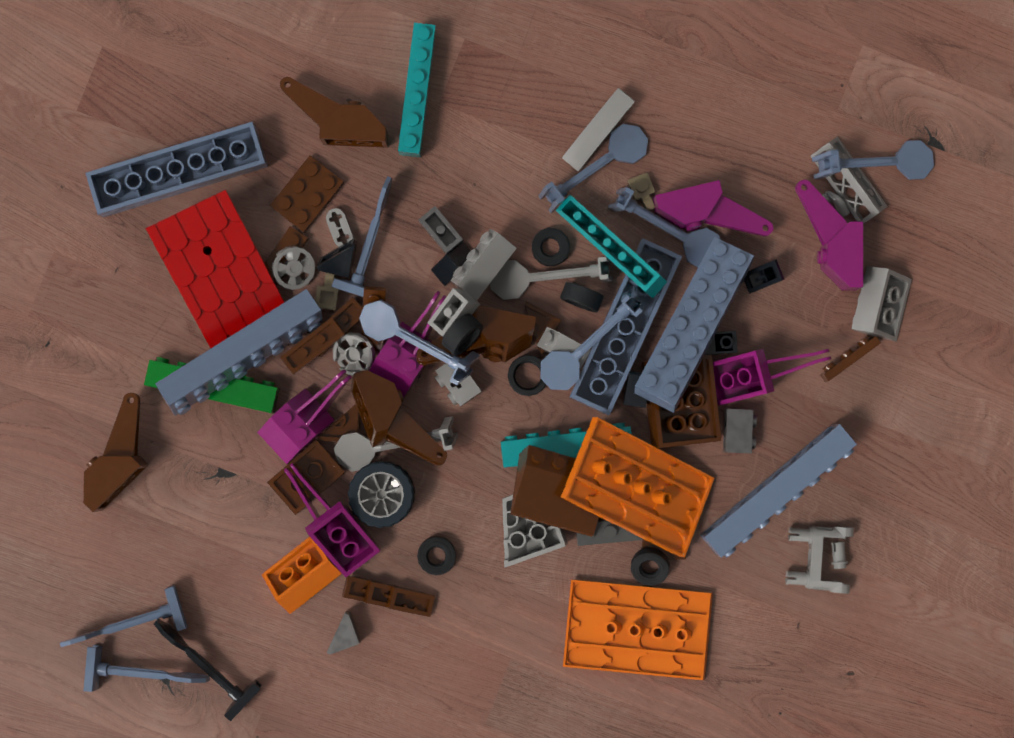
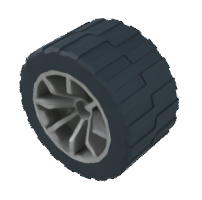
M379 461L362 467L360 471L356 472L349 484L348 502L354 515L368 526H375L377 528L390 527L402 521L411 511L415 501L414 482L408 475L409 473L403 470L401 466L392 462Z

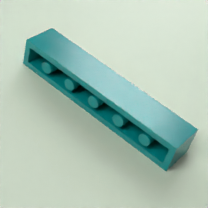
M414 22L398 146L399 155L421 158L436 39V25Z
M569 195L555 210L652 298L667 283L660 274L573 196Z
M625 422L612 424L631 434V426L625 427ZM582 428L569 429L568 434H561L560 430L549 431L547 432L548 436L539 437V433L526 434V439H518L517 435L504 437L505 441H501L503 467L518 466L519 454L528 445L576 458L587 431L582 432Z

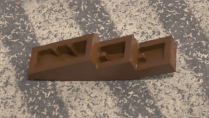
M350 575L346 577L342 594L344 598L427 617L431 616L435 595Z

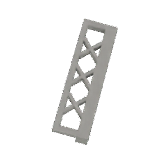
M838 137L810 156L812 158L824 151L839 150V157L842 159H853ZM842 168V182L837 181L833 175L826 177L836 193L843 198L847 208L857 222H863L864 224L888 207L860 168ZM846 187L853 188L856 193L855 199L849 198L846 195ZM859 205L866 206L871 214L863 218L858 211Z

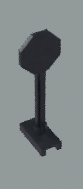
M159 618L154 622L155 627L162 636L172 645L184 650L195 664L228 693L233 702L226 710L224 716L230 722L260 691L262 684L256 679L243 691L237 685L234 686L196 650L189 647L181 635L168 623Z

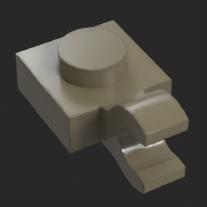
M648 172L627 180L629 188L634 191L632 195L634 200L641 199L644 208L648 211H653L655 206L650 195L655 194V190Z
M326 273L324 286L317 285L315 302L319 308L336 310L340 289L332 287L333 281L336 278L335 274Z

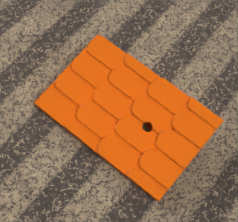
M592 417L590 427L586 432L582 447L578 452L561 498L672 554L685 557L715 478L598 417Z
M572 579L563 667L705 680L713 593ZM659 629L662 631V635H659Z

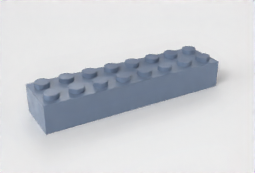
M249 122L89 171L85 174L97 214L104 218L268 167L256 125L253 122Z
M714 237L635 385V394L673 413L675 412L750 270L754 255Z
M643 238L635 253L660 274L667 283L652 298L625 274L603 324L617 312V308L622 304V295L627 290L631 292L630 299L633 298L637 305L640 302L643 304V311L637 317L631 313L627 318H622L592 346L580 372L579 380L575 383L569 398L606 415H610L682 258L681 255Z
M305 289L155 384L175 416L177 414H185L196 402H204L210 397L209 394L215 390H223L229 385L228 382L234 378H242L247 374V370L253 366L255 368L265 363L266 358L272 354L273 356L280 354L285 346L290 343L295 344L299 342L304 334L309 331L312 333L323 323L321 309L308 290Z
M840 424L830 425L709 526L700 536L716 555L721 558L723 556L729 557L736 551L735 546L738 543L747 542L753 536L752 532L756 528L762 529L770 522L768 518L773 514L779 515L787 508L786 503L800 498L804 494L802 490L805 487H812L821 479L819 476L824 472L829 473L837 466L836 462L842 457L845 459L854 452L853 447L857 444Z

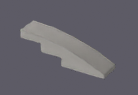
M618 88L567 150L562 159L577 171H580L632 107L635 100Z

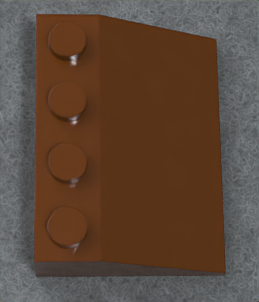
M712 354L704 355L674 413L647 400L652 446L665 448L722 441ZM648 361L642 362L643 370Z
M528 445L519 454L511 515L590 537L594 536L599 516L561 498L576 458Z

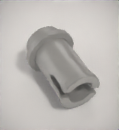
M845 542L831 543L833 556L831 565H833L834 569L847 568L846 564H848V561H846Z

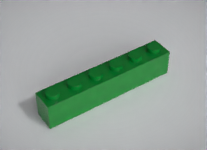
M156 357V361L149 360L144 385L157 388L155 383L187 363L178 362L176 366L169 364V359ZM243 376L241 379L234 378L228 382L229 385L223 390H215L209 394L210 397L208 399L274 413L280 388L274 387V382L262 380V384L253 382L254 378Z

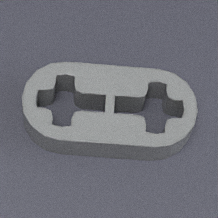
M337 208L331 209L326 215V222L335 244L340 247L343 245L342 242H338V239L341 238L340 230H343L345 236L349 235L350 238L347 239V242L354 238L344 212ZM334 213L338 216L342 215V218L339 219L341 226L338 228L334 221H330Z

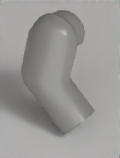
M831 191L824 192L822 196L835 206L837 212L842 217L850 213L841 196Z

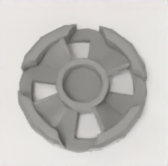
M289 246L276 254L277 257L274 263L272 262L271 268L272 275L277 283L284 288L294 290L306 286L311 281L315 272V263L309 252L297 246ZM300 253L305 254V257L298 261ZM283 256L287 260L284 264L279 262ZM301 272L309 274L308 277L303 280L299 275L301 274ZM285 273L290 276L287 284L280 279Z
M348 333L335 343L333 359L335 362H338L341 371L345 369L347 371L346 374L353 376L354 373L371 368L375 361V350L367 337L359 333ZM345 339L350 346L346 350L341 347ZM360 342H365L368 347L361 349L358 345ZM344 359L348 362L347 366L343 363ZM360 361L366 364L365 368H363Z

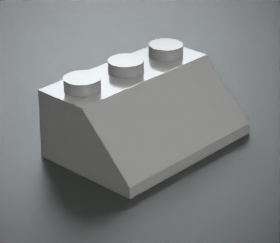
M490 229L481 236L477 247L468 253L464 264L455 270L451 282L458 289L465 290L475 300H478L517 248L498 232Z
M867 266L863 276V288H861L860 295L858 296V304L852 321V329L863 334L896 342L912 279L890 269Z

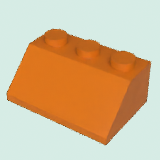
M308 537L261 575L276 602L291 614L342 573L312 538Z

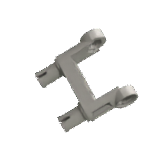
M811 526L808 529L789 527L788 533L797 535H788V541L808 542V563L806 572L786 571L785 576L794 577V579L785 578V584L805 585L807 589L849 594L850 584H844L835 580H821L823 538L845 539V536L853 537L854 528Z

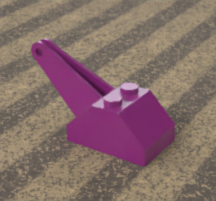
M720 180L658 194L652 200L655 206V214L680 229L686 228L687 231L699 229L702 223L763 237L768 236L773 231V224L770 221L723 196ZM766 226L767 231H764L762 227Z
M808 180L799 181L795 186V191L822 245L820 251L817 252V264H820V269L841 291H856L863 288V222L850 221L847 223ZM801 186H805L806 190H802Z
M437 291L429 305L412 328L404 322H401L400 326L429 343L432 342L428 338L433 328L428 323L422 334L415 329L436 302L440 292ZM444 295V296L441 298V300L439 301V303H438V305L436 306L435 310L433 311L431 317L433 316V314L436 312V310L439 308V306L442 304V302L445 300V298H446L447 296ZM395 335L387 340L369 371L395 383L396 389L401 390L404 399L425 366L420 365L416 360L417 351L420 348Z
M764 349L713 362L718 406L774 392L772 379L819 362L830 360L831 356L813 360L774 375H770L768 364L827 353L829 349L766 360Z
M345 369L314 396L307 388L303 389L271 416L257 432L286 464H289L335 421L327 410L352 377L348 375L342 380L322 404L316 398L336 383L347 372Z
M291 463L290 466L295 474L327 509L324 514L319 515L300 483L286 467L284 469L285 473L292 481L314 519L311 524L305 527V530L346 578L379 553L380 549L348 506L339 501L331 507L302 475L295 464Z

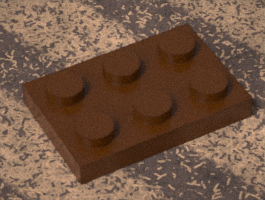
M309 155L270 204V207L305 233L341 188L344 181Z
M315 440L267 483L289 509L297 515L306 505L285 473L284 469L286 467L300 483L311 502L316 497L295 474L290 466L291 463L295 464L319 494L341 477L345 471L322 444Z

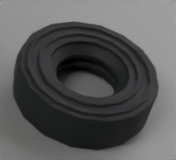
M556 228L540 230L532 241L534 258L545 266L554 267L561 264L567 259L570 252L568 237ZM554 239L558 242L559 250L555 255H547L543 252L542 245L546 240Z
M430 537L423 541L418 549V563L422 570L428 574L443 575L450 571L455 564V548L444 537ZM435 547L441 548L445 552V560L440 564H433L428 557L429 551Z
M656 548L641 549L635 553L631 560V573L633 577L644 585L653 586L660 584L669 574V560L662 551ZM650 560L656 562L659 568L656 572L648 573L643 570L642 564Z

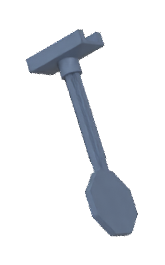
M620 125L610 133L608 153L564 184L555 186L553 182H550L543 188L538 197L541 200L546 196L547 200L552 204L549 212H554L565 200L564 196L567 195L569 190L615 159L619 162L634 164L646 155L648 138L638 126Z
M921 140L905 141L895 157L842 159L839 157V150H830L812 157V162H818L819 173L814 174V179H822L841 172L842 168L896 166L908 180L925 179L934 167L933 151Z
M387 176L382 187L376 213L371 221L356 272L353 273L351 281L334 279L333 288L363 297L365 270L380 226V216L385 208L393 178Z
M625 187L616 191V194L619 195L616 199L617 203L609 204L608 209L613 212L624 210L629 213L633 212L681 240L687 262L697 268L714 237L720 239V235L708 228L692 231L687 234L639 206L635 200L631 199L634 193L633 190Z
M629 290L622 295V304L617 308V312L574 352L551 351L541 361L540 379L551 390H569L579 380V359L622 318H627L631 313L637 317L643 311V304L641 302L637 305L633 298L630 299L631 292Z
M383 300L366 304L359 317L364 333L376 341L385 340L396 335L449 364L448 366L454 369L450 382L455 385L460 384L472 374L473 369L470 368V365L480 357V354L474 351L470 352L463 359L455 355L453 356L402 328L395 307Z
M172 586L165 589L168 604L160 606V609L62 641L60 646L64 647L102 634H111L158 618L172 617L177 631L186 629L188 626L176 587Z
M93 645V647H87L83 690L86 692L98 690L100 676L108 675L169 679L185 683H206L210 681V676L200 673H168L163 670L113 666L109 663H102L103 646Z

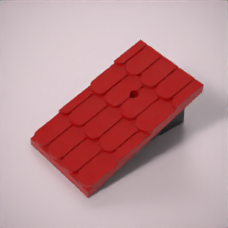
M223 190L145 228L210 348H213L285 303L227 190Z

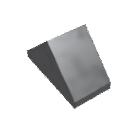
M346 611L327 650L328 654L331 655L360 644L361 639L351 612Z

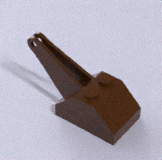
M284 77L280 81L282 91L320 127L319 139L323 145L388 148V132L386 128L365 105H361V102L349 101L348 104L340 105L291 77ZM290 83V87L287 88L286 84Z
M478 306L472 316L483 325V330L473 345L464 353L458 355V357H466L470 352L474 351L492 362H507L530 348L536 317ZM442 336L430 342L438 348L453 355L447 348H445L442 345ZM422 349L417 351L416 360L420 365L426 366L442 362Z
M368 370L354 373L350 390L372 448L385 444L387 440L434 465H443L447 458V452L401 408L403 395L400 389H396L395 383Z
M127 393L123 397L103 456L93 457L87 463L88 468L84 471L83 503L92 512L103 511L149 466L141 456H138L140 397L136 393ZM130 398L134 399L133 403H130Z

